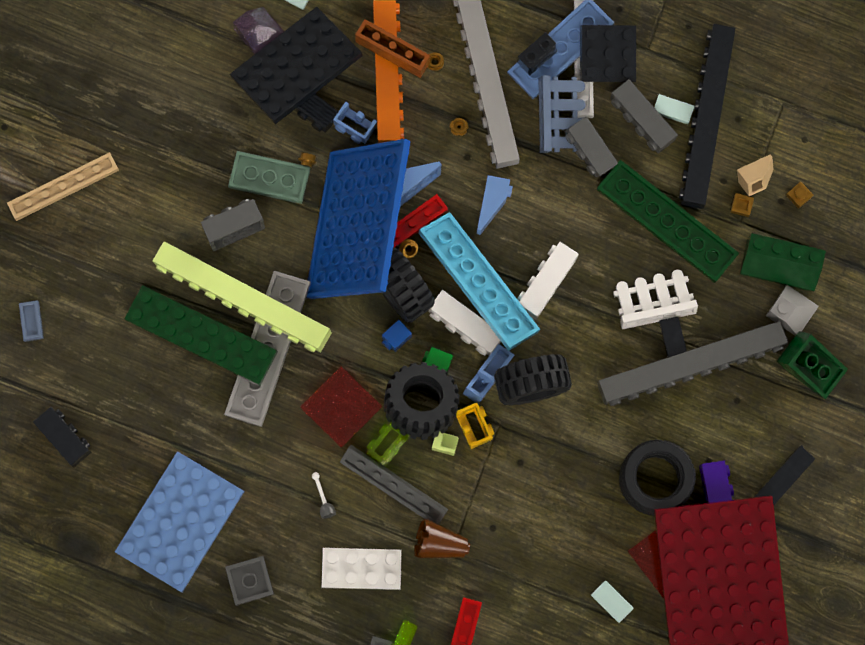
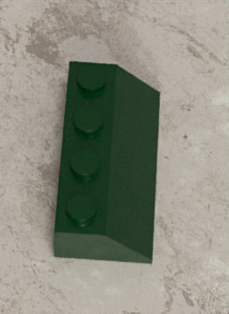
M751 233L747 238L740 274L814 292L823 268L826 251Z

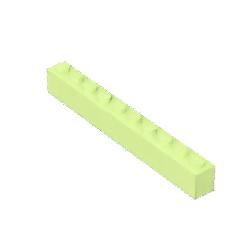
M163 242L153 259L156 269L160 272L173 274L172 277L181 283L183 280L188 282V286L192 289L205 291V295L209 298L222 300L221 303L230 309L232 306L239 309L237 312L241 315L254 317V321L258 324L271 326L273 332L279 335L281 333L288 335L287 338L296 344L298 342L305 344L304 348L313 353L315 350L321 353L332 334L328 327L166 242Z

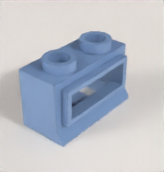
M347 102L343 104L333 119L335 129L342 134L347 132L351 135L350 138L358 144L360 142L365 144L377 128L376 120L372 122L367 120L361 111L356 113L351 110ZM345 117L365 128L367 132L365 135L360 134L343 123V119Z

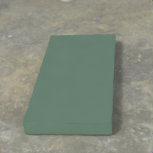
M237 151L228 188L302 204L311 167Z

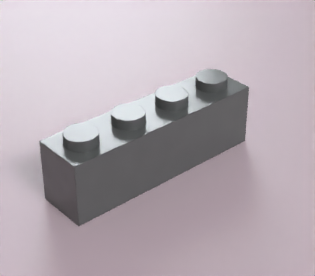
M629 79L612 92L610 97L611 104L616 109H620L628 123L631 122L634 125L636 133L647 140V145L652 151H656L659 154L676 140L678 134Z

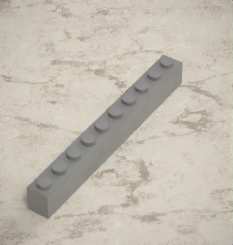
M452 0L454 7L457 6L459 12L456 13L458 24H461L463 29L460 30L462 41H466L467 45L464 49L466 58H470L471 65H469L470 75H474L475 82H473L474 92L479 94L477 104L479 111L482 110L484 117H481L482 125L488 131L486 141L487 145H491L492 148L490 153L491 162L496 164L497 169L517 165L520 158L481 0Z

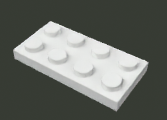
M323 548L322 588L400 590L401 550Z

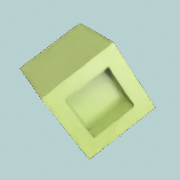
M439 431L438 437L434 438L432 450L454 456L459 438L446 433L442 434Z

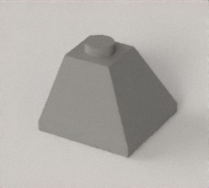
M786 285L766 316L774 322L780 321L784 329L796 336L799 331L802 332L819 306Z

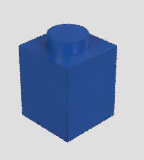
M398 320L382 334V344L389 351L392 349L396 352L412 337V333Z

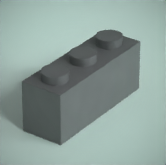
M587 116L564 131L566 133V140L575 146L577 156L585 161L587 164L586 168L592 176L599 177L618 164Z

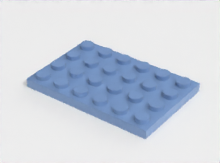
M177 451L115 552L183 593L244 491Z

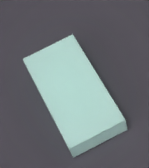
M659 94L654 108L661 116L688 125L694 105Z

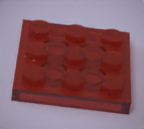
M340 367L300 408L342 448L382 406L346 370Z

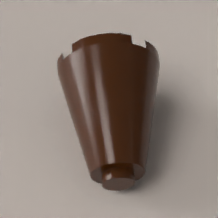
M428 519L421 521L416 534L418 545H414L415 557L463 558L465 554L468 555L470 543H468L467 538Z

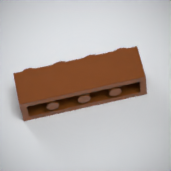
M365 19L355 34L356 43L419 78L422 77L430 64L429 54Z

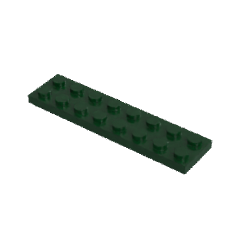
M622 160L618 162L596 189L714 283L717 282L739 255V252Z
M143 285L124 318L127 322L259 386L262 384L278 353L276 349Z

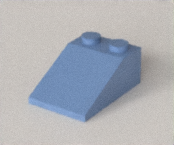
M440 162L406 169L400 207L441 175L442 164Z

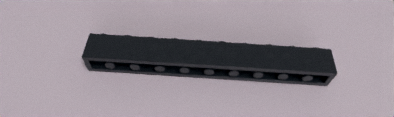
M713 24L712 29L707 31L706 40L709 41L708 47H705L703 58H706L705 64H702L700 75L703 78L697 87V93H700L699 99H696L694 110L697 113L691 122V128H694L693 135L690 134L688 139V145L691 148L690 152L686 153L685 163L688 165L687 170H683L682 181H685L684 188H680L678 199H682V206L703 209L706 205L736 29L734 27Z

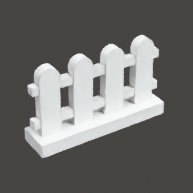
M674 270L670 280H665L662 274H656L651 284H647L644 278H637L635 280V287L628 288L626 282H619L613 294L614 297L619 298L621 309H618L619 315H622L620 321L622 329L655 323L672 317L696 314L698 305L696 300H693V293L689 294L686 285V282L689 281L688 276H684L680 270ZM674 285L677 297L670 298L667 286ZM649 290H656L658 301L652 302ZM637 293L640 305L633 306L630 294Z

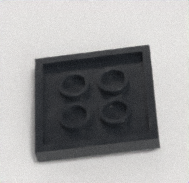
M580 25V81L626 82L629 79L631 82H636V26Z

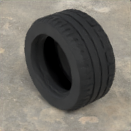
M655 439L645 441L631 450L624 459L619 472V486L625 500L635 510H638L640 513L643 512V514L655 516L654 509L678 507L686 503L694 490L696 481L695 468L689 455L675 443ZM657 457L671 463L676 470L678 478L677 487L672 495L657 499L648 496L641 490L636 478L637 469L641 462L648 458Z

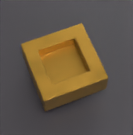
M800 182L786 196L799 209L813 197V194Z
M736 193L730 213L749 217L754 198Z

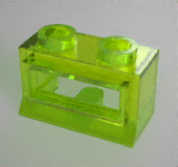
M392 422L389 425L384 424L379 431L380 437L377 440L373 439L367 446V449H369L367 455L385 468H387L390 460L400 451L405 441L409 440L408 434L404 436L400 434L399 429L395 430L391 426ZM393 429L399 436L381 457L374 451Z

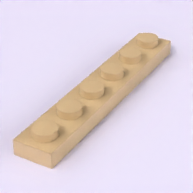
M109 152L7 202L15 220L18 221L119 171Z

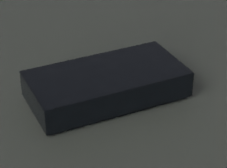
M679 317L659 320L667 357L687 352Z

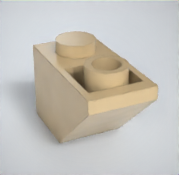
M771 154L737 169L738 183L749 196L766 189L774 170Z

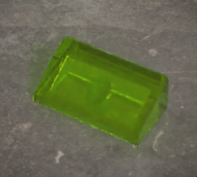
M403 620L394 645H411L417 626L407 620Z

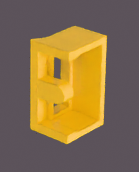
M474 403L457 411V420L470 449L493 439L494 431L491 424H487L484 419L486 413L483 406L479 407L478 403ZM472 412L475 413L485 438L478 441L466 417L467 414Z

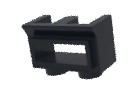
M545 32L518 56L517 63L530 76L557 52L555 41Z

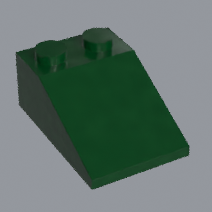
M801 331L797 333L777 360L785 370L823 399L828 397L848 370L815 337Z

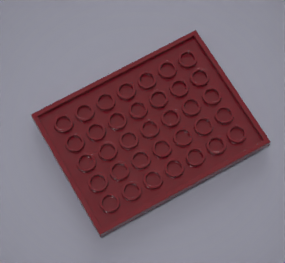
M773 496L654 509L669 645H789Z

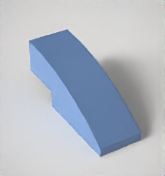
M498 344L468 384L463 394L479 405L494 385V375L497 369L508 365L514 354Z

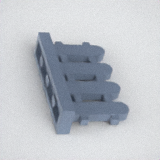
M543 75L538 78L540 153H548L552 151V148L554 152H560V149H573V152H576L577 149L573 144L571 145L565 137H559V130H566L582 119L578 118V111H582L586 107V103L582 99H577V93L585 89V83L577 81V77H571V80H558V77H552V80H550V76ZM558 92H570L572 99H559ZM559 111H572V118H559ZM551 130H554V137H551Z

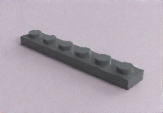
M352 445L349 446L340 461L341 464L424 519L439 525L448 511L446 507Z

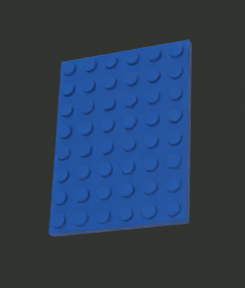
M400 139L330 152L308 277L311 285L306 298L316 299L386 292L409 154V140Z

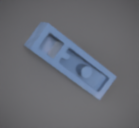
M488 175L477 234L481 235L506 203L507 197H511L513 186H509L510 179Z

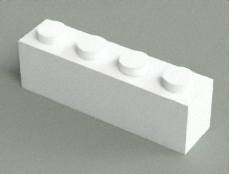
M561 242L557 246H552L548 252L550 257L547 261L543 260L537 269L540 271L536 277L532 276L527 284L529 288L526 293L522 291L517 298L526 312L535 320L578 258L579 254Z
M444 290L440 292L434 300V306L428 311L431 313V318L437 322L442 321L445 323V327L450 332L455 333L456 331L461 335L460 338L465 343L475 345L477 347L476 350L484 356L486 354L490 356L498 344L501 343L484 319Z

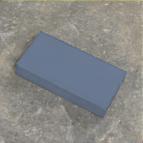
M39 301L19 303L23 341L44 339Z

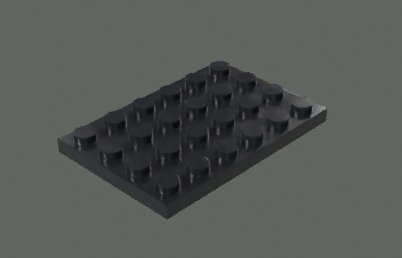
M315 7L230 73V76L276 125L360 59L363 54L318 7Z

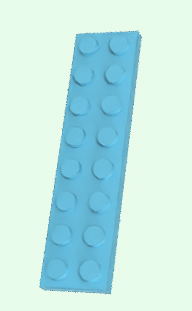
M450 212L419 230V235L508 351L540 331L537 324Z

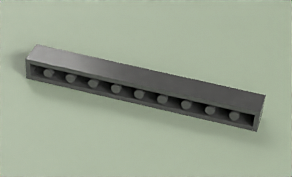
M779 321L599 380L597 385L604 405L610 404V406H615L622 403L621 400L625 398L633 400L640 397L639 394L641 393L651 394L658 391L657 388L664 386L666 389L675 386V382L680 380L683 383L694 379L693 376L698 374L703 377L711 374V370L718 368L721 371L729 368V364L736 362L739 365L747 362V358L753 356L755 359L761 358L766 355L765 352L771 350L773 353L779 352L784 349L783 346L788 341Z

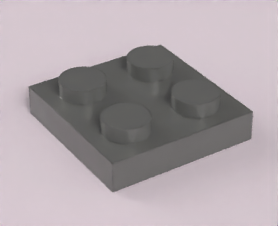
M264 556L225 567L235 605L274 595Z

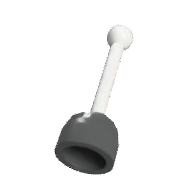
M315 472L312 474V478L316 482L323 502L320 508V515L322 519L330 518L337 513L334 506L326 502L319 481L320 475Z

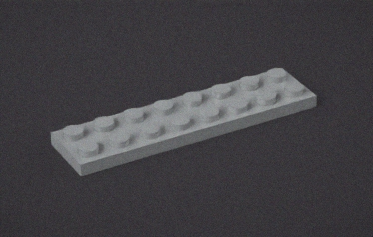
M274 271L266 295L301 313L311 282ZM256 322L251 338L276 349L278 353L260 386L239 375L237 376L224 414L225 416L262 427L291 343L287 338L288 335L284 333L279 335L271 330V326L267 324L262 326Z

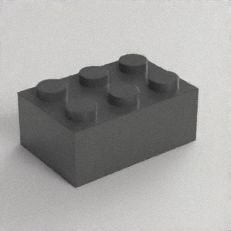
M254 199L243 200L238 206L234 208L227 207L220 214L215 216L213 214L209 215L201 222L213 252L265 229L263 218Z

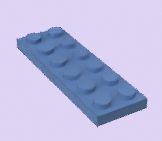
M584 0L548 34L555 41L557 52L529 76L518 63L507 72L532 99L539 95L538 78L548 75L550 80H552V77H558L580 57V25H614V22L593 0Z

